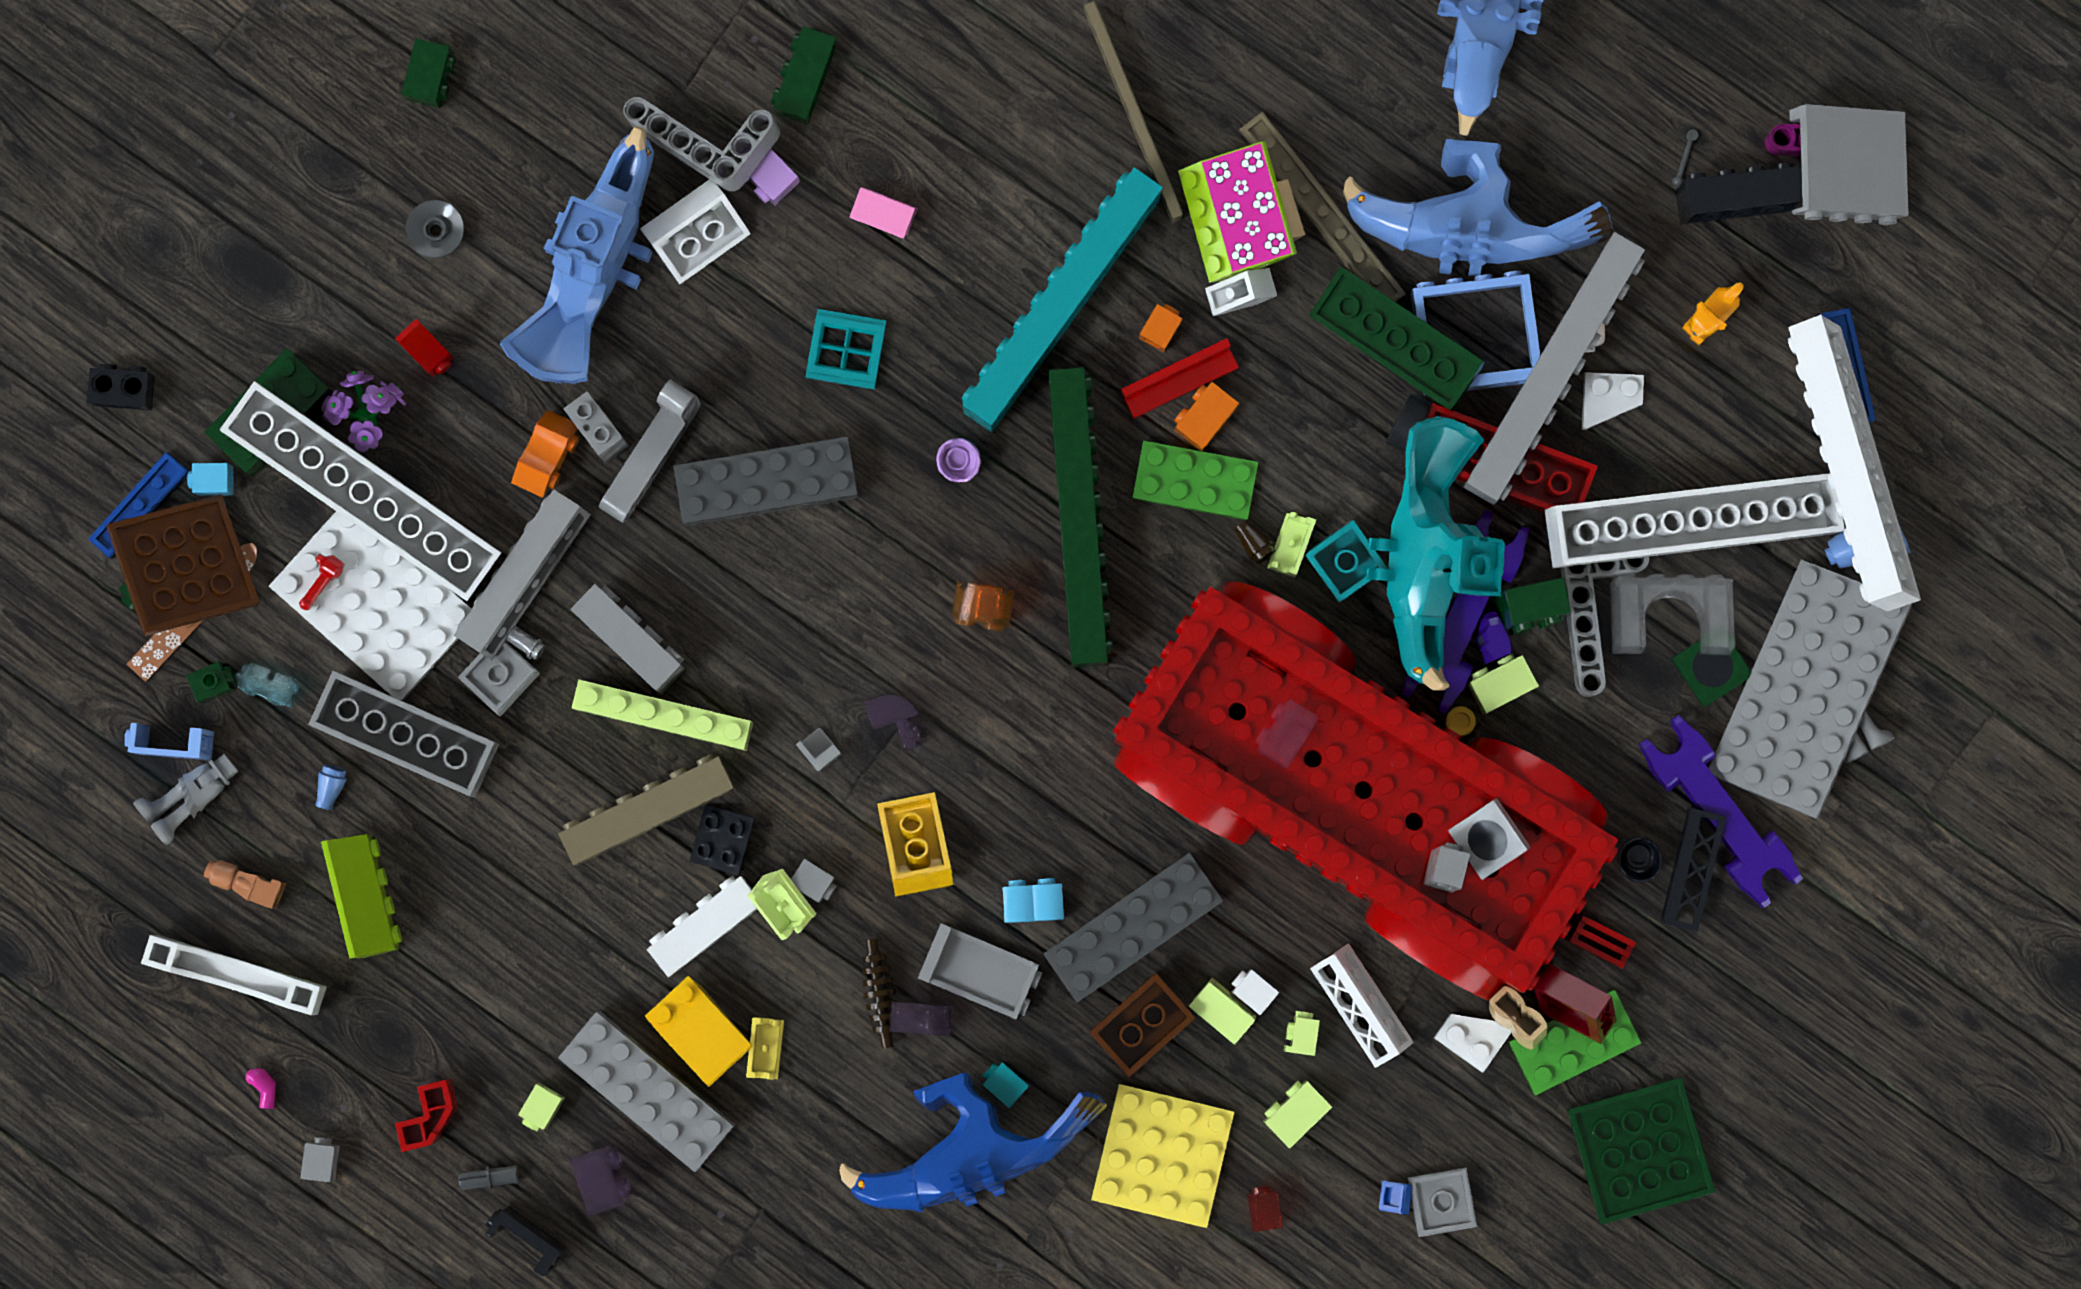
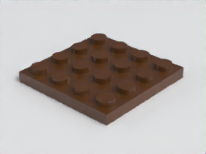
M222 494L107 525V531L144 636L258 606L260 601Z

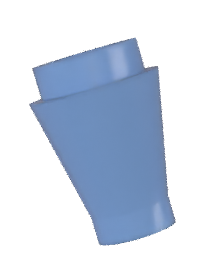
M323 765L322 771L318 772L317 801L315 804L317 807L333 810L334 803L347 781L345 769L333 765Z

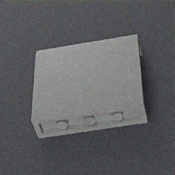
M1810 104L1789 110L1790 122H1800L1803 207L1792 210L1793 215H1804L1805 220H1819L1823 217H1829L1831 222L1846 221L1847 218H1853L1854 223H1870L1872 220H1879L1880 225L1896 224L1897 219L1908 216L1905 112Z

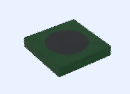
M1721 626L1671 658V661L1703 708L1749 679L1752 673Z

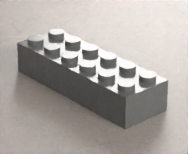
M848 437L673 466L682 522L685 527L859 498Z
M1189 852L1043 953V955L1078 1003L1222 903L1223 900Z

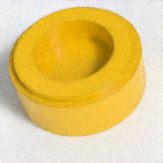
M1460 706L1448 712L1445 724L1447 728L1458 733L1460 736H1465L1474 729L1476 719L1470 709Z

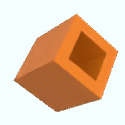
M1157 304L1143 327L1139 339L1164 353L1182 323L1183 318L1178 316L1180 312L1170 305L1164 304L1162 307Z

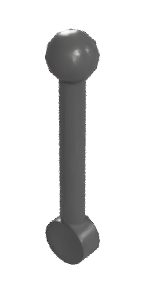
M1694 129L1689 130L1686 134L1688 141L1677 176L1672 180V184L1675 187H1679L1683 183L1682 177L1693 142L1698 138V132Z

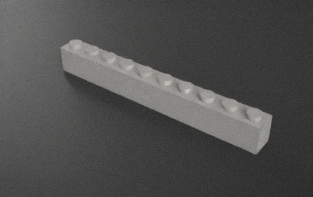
M1616 232L1612 234L1463 486L1465 489L1493 505L1498 499L1505 500L1512 488V485L1508 483L1512 475L1516 474L1519 476L1527 463V460L1523 458L1528 448L1534 450L1542 437L1538 433L1543 423L1549 425L1557 412L1552 407L1558 398L1563 401L1572 385L1567 383L1572 373L1578 375L1583 368L1586 360L1582 356L1586 349H1594L1601 337L1597 333L1602 323L1607 326L1616 310L1611 307L1616 298L1622 300L1627 293L1630 285L1626 281L1631 273L1636 276L1644 264L1645 260L1641 256L1645 249Z

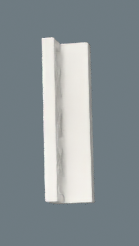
M1349 943L1310 968L1375 1068L1399 1055L1414 1043ZM1330 964L1336 973V981L1329 979L1322 968ZM1341 991L1349 993L1353 999L1352 1005L1346 1004L1343 1001ZM1358 1016L1367 1020L1369 1024L1368 1030L1360 1027L1357 1022ZM1374 1041L1382 1043L1388 1053L1380 1057L1373 1047Z

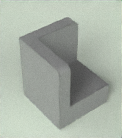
M821 728L816 729L802 742L799 741L796 744L819 773L842 755Z

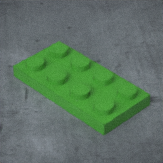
M1143 441L1132 499L1248 520L1258 462Z
M1615 990L1607 994L1612 996L1617 1021L1602 1044L1554 1019L1547 1022V1036L1533 1050L1523 1047L1515 1038L1508 1041L1534 1095H1538L1641 1044Z

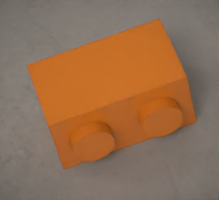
M1213 382L1208 387L1202 385L1192 397L1196 401L1189 410L1184 407L1174 420L1177 423L1174 431L1202 452L1239 406V402Z

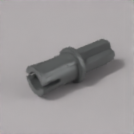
M517 1164L499 1168L486 1166V1169L461 1172L458 1176L460 1189L488 1187L490 1190L493 1189V1186L518 1184L519 1173Z

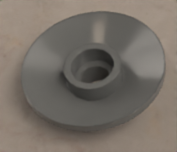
M430 200L416 206L408 216L405 227L406 237L411 247L420 255L428 258H442L448 256L459 247L464 236V223L461 215L452 205L440 200ZM436 226L441 227V234L433 236L431 233L432 229Z

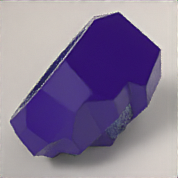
M1496 612L1484 614L1477 626L1478 635L1475 642L1484 663L1487 664L1514 651Z

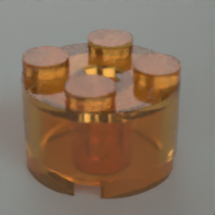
M957 581L951 615L956 618L955 624L973 626L975 622L985 623V629L1002 631L1004 626L1010 625L1015 590L1010 589L1008 594H1003L1004 588L971 582L965 588L963 587L964 581Z

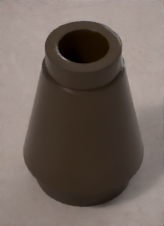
M1249 520L1242 522L1235 528L1234 531L1237 533L1250 561L1254 560L1256 564H1261L1274 554L1273 542L1251 524Z

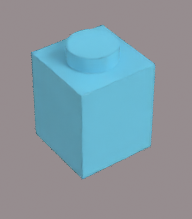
M192 463V471H189L187 476L188 487L197 496L233 495V466L228 463Z

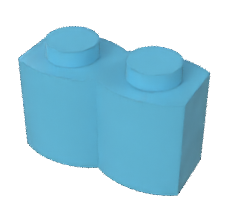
M1055 878L1038 879V885L1026 886V880L1008 881L1009 887L1002 888L1004 923L1064 920L1062 884H1056Z

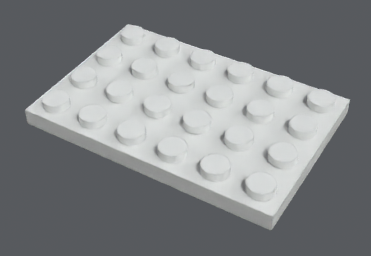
M337 511L269 585L274 592L392 697L401 701L412 692L455 644L458 638L454 634L457 631L458 625L464 617H467L472 609L453 591ZM318 554L324 556L334 555L345 563L343 573L333 581H329L310 610L301 609L299 606L300 600L321 574L319 572V564L315 561V558Z

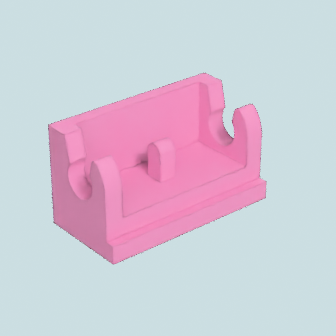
M860 187L849 218L904 239L908 235L918 208L865 187Z

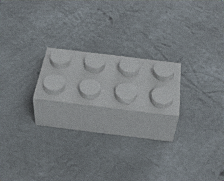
M594 584L570 610L652 688L663 694L686 670L681 665L685 659L670 646L666 649L662 647L660 643L663 639L648 625L643 629L638 624L642 619L630 607L626 605L622 609L617 604L621 599L606 585L600 588Z

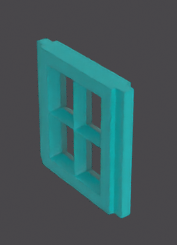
M817 309L805 378L875 390L887 321ZM825 327L846 330L844 346L823 343ZM852 331L874 335L871 351L850 347ZM821 348L843 352L840 367L818 364ZM848 353L870 356L867 372L846 369Z

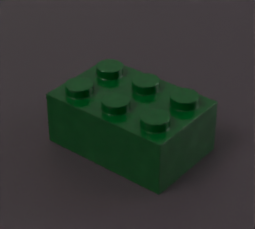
M1563 578L1504 590L1501 592V597L1496 596L1494 598L1498 616L1505 630H1510V635L1528 632L1537 624L1539 629L1557 626L1556 624L1565 621L1564 617L1571 613Z

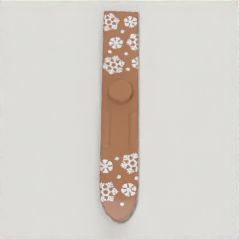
M253 543L244 544L240 547L249 572L257 559V546ZM203 621L155 633L127 665L147 682Z

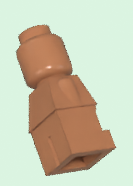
M223 860L209 861L204 872V877L209 879L211 885L224 890L232 889L247 901H252L270 909H277L287 884L277 879H272L270 882L265 880L263 876L239 871L236 865Z

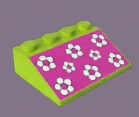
M1265 141L1197 162L1178 171L1209 283L1221 282L1247 270L1261 269L1297 254Z

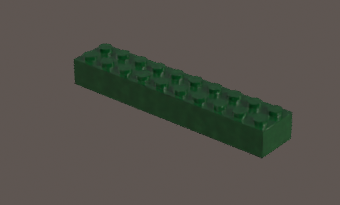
M1084 367L1049 370V391L1071 668L1107 666V659L1112 658L1113 652L1112 640L1105 637V629H1110L1109 609L1103 610V600H1107L1108 589L1107 580H1101L1100 571H1105L1106 564L1104 550L1099 551L1098 542H1103L1102 521H1096V513H1100L1101 501L1100 492H1094L1093 484H1098L1099 477L1098 464L1091 461V455H1096L1095 433L1089 434V426L1094 425L1093 404H1087L1086 398L1091 397L1090 375H1085Z

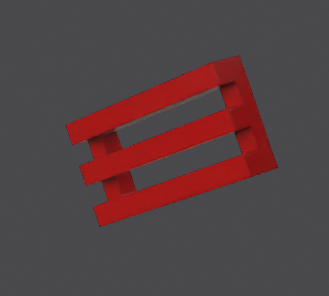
M1581 916L1569 941L1621 969L1624 968L1625 962L1636 944L1635 941L1585 916ZM1586 924L1626 944L1625 949L1583 929L1584 925ZM1581 934L1620 954V959L1618 960L1578 940L1579 935Z

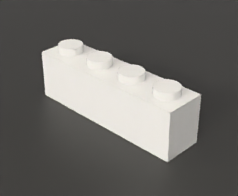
M734 876L728 878L719 886L722 891L716 896L712 897L711 894H708L696 904L699 909L689 916L685 912L673 922L675 928L667 934L662 930L649 940L652 946L647 951L668 978L675 975L758 910L747 896L752 888L743 876L737 879Z

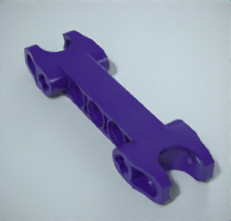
M1488 510L1482 513L1475 525L1484 537H1489L1488 528L1493 518V513ZM1523 526L1516 532L1512 542L1509 545H1505L1502 580L1509 583L1512 582L1524 556L1525 543L1530 529ZM1456 593L1447 613L1444 632L1443 674L1449 683V687L1446 690H1442V697L1437 712L1443 715L1447 714L1457 696L1464 690L1472 672L1473 666L1461 661V658L1489 596ZM1407 672L1401 696L1410 698L1419 682L1408 676Z
M1677 715L1669 721L1679 741L1674 753L1669 755L1661 753L1648 739L1640 742L1638 747L1648 764L1650 772L1667 792H1670L1679 785L1698 810L1726 816L1721 841L1734 859L1726 864L1724 868L1740 890L1751 897L1761 908H1765L1771 903L1770 898L1762 887V878L1767 870L1772 868L1779 870L1792 884H1797L1803 878L1793 861L1791 852L1773 831H1770L1762 838L1758 835L1706 766L1707 763L1716 757L1712 748L1700 733L1695 731L1684 719ZM1704 818L1715 832L1718 821Z

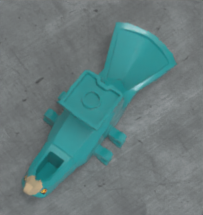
M1435 416L1434 418H1427L1424 421L1416 422L1409 429L1406 447V478L1404 480L1402 498L1391 524L1390 539L1369 538L1368 550L1390 551L1389 568H1367L1366 575L1367 580L1388 581L1387 596L1395 617L1393 623L1398 638L1402 665L1408 676L1421 684H1425L1434 691L1446 690L1449 687V683L1443 674L1445 616L1453 592L1501 597L1505 543L1502 539L1484 537L1476 526L1456 524L1451 517L1449 510V487L1483 443L1484 439L1477 430L1466 426L1464 423L1455 421V419L1443 416Z

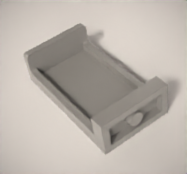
M941 923L918 979L1017 1019L1019 1014L1025 1016L1031 1001L1026 998L1030 987L1036 989L1042 972L1037 970L1039 967L1037 963Z

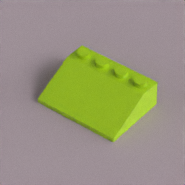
M365 834L322 841L321 844L349 959L367 958L398 950V943L402 942V936L399 926H394L391 914L395 913V908L391 896H386L384 885H388V879L385 869L379 867L377 857L381 856V851L377 839L373 840L372 835Z

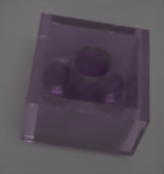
M611 1145L570 1159L589 1217L622 1206L629 1201L628 1195H631L632 1192L627 1178H621L618 1168L622 1166V1162L617 1149L612 1150Z

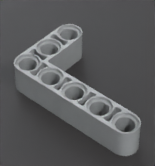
M634 97L629 99L623 109L624 116L633 128L636 125L644 128L646 138L727 191H736L744 185L780 136V128L772 115L766 110H757L748 117L722 151L643 98ZM645 111L640 118H635L639 112ZM769 124L768 128L759 131L762 125ZM667 126L663 132L657 133L661 127ZM689 141L685 147L679 148L682 142ZM752 147L748 153L741 154L745 148ZM712 155L707 162L701 163L704 157ZM734 170L731 176L724 178L727 171Z
M671 379L665 384L657 397L656 402L661 409L599 504L601 510L622 523H625L631 516L701 406V402L695 394Z
M1649 557L1640 558L1641 563L1637 568L1630 566L1627 559L1611 561L1612 566L1609 571L1600 569L1598 563L1582 565L1581 574L1572 573L1569 567H1561L1560 569L1571 613L1566 615L1575 686L1579 694L1584 697L1600 694L1606 684L1593 579L1639 573L1647 567ZM1576 588H1580L1586 593V600L1582 604L1575 602L1572 597V592ZM1579 617H1584L1589 621L1590 629L1587 633H1582L1577 629L1576 621ZM1583 646L1593 650L1594 657L1591 662H1586L1580 657V650ZM1587 675H1591L1597 680L1596 690L1589 691L1584 687L1583 681Z

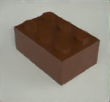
M1154 973L1094 1026L1089 1033L1124 1073L1130 1077L1191 1023L1195 1016L1158 974Z

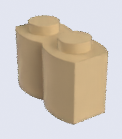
M1503 986L1490 999L1489 1010L1494 1020L1501 1026L1511 1029L1513 1037L1523 1047L1533 1050L1547 1036V1023L1536 1010L1527 1007L1522 997L1512 988Z

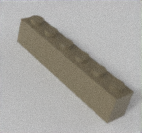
M712 754L696 761L697 767L689 771L685 767L669 774L670 780L660 784L659 780L651 782L642 787L643 793L635 797L632 793L618 798L616 800L618 805L608 810L606 806H602L589 813L591 818L580 822L578 818L564 824V831L558 833L572 865L578 866L736 790L721 757L713 758Z

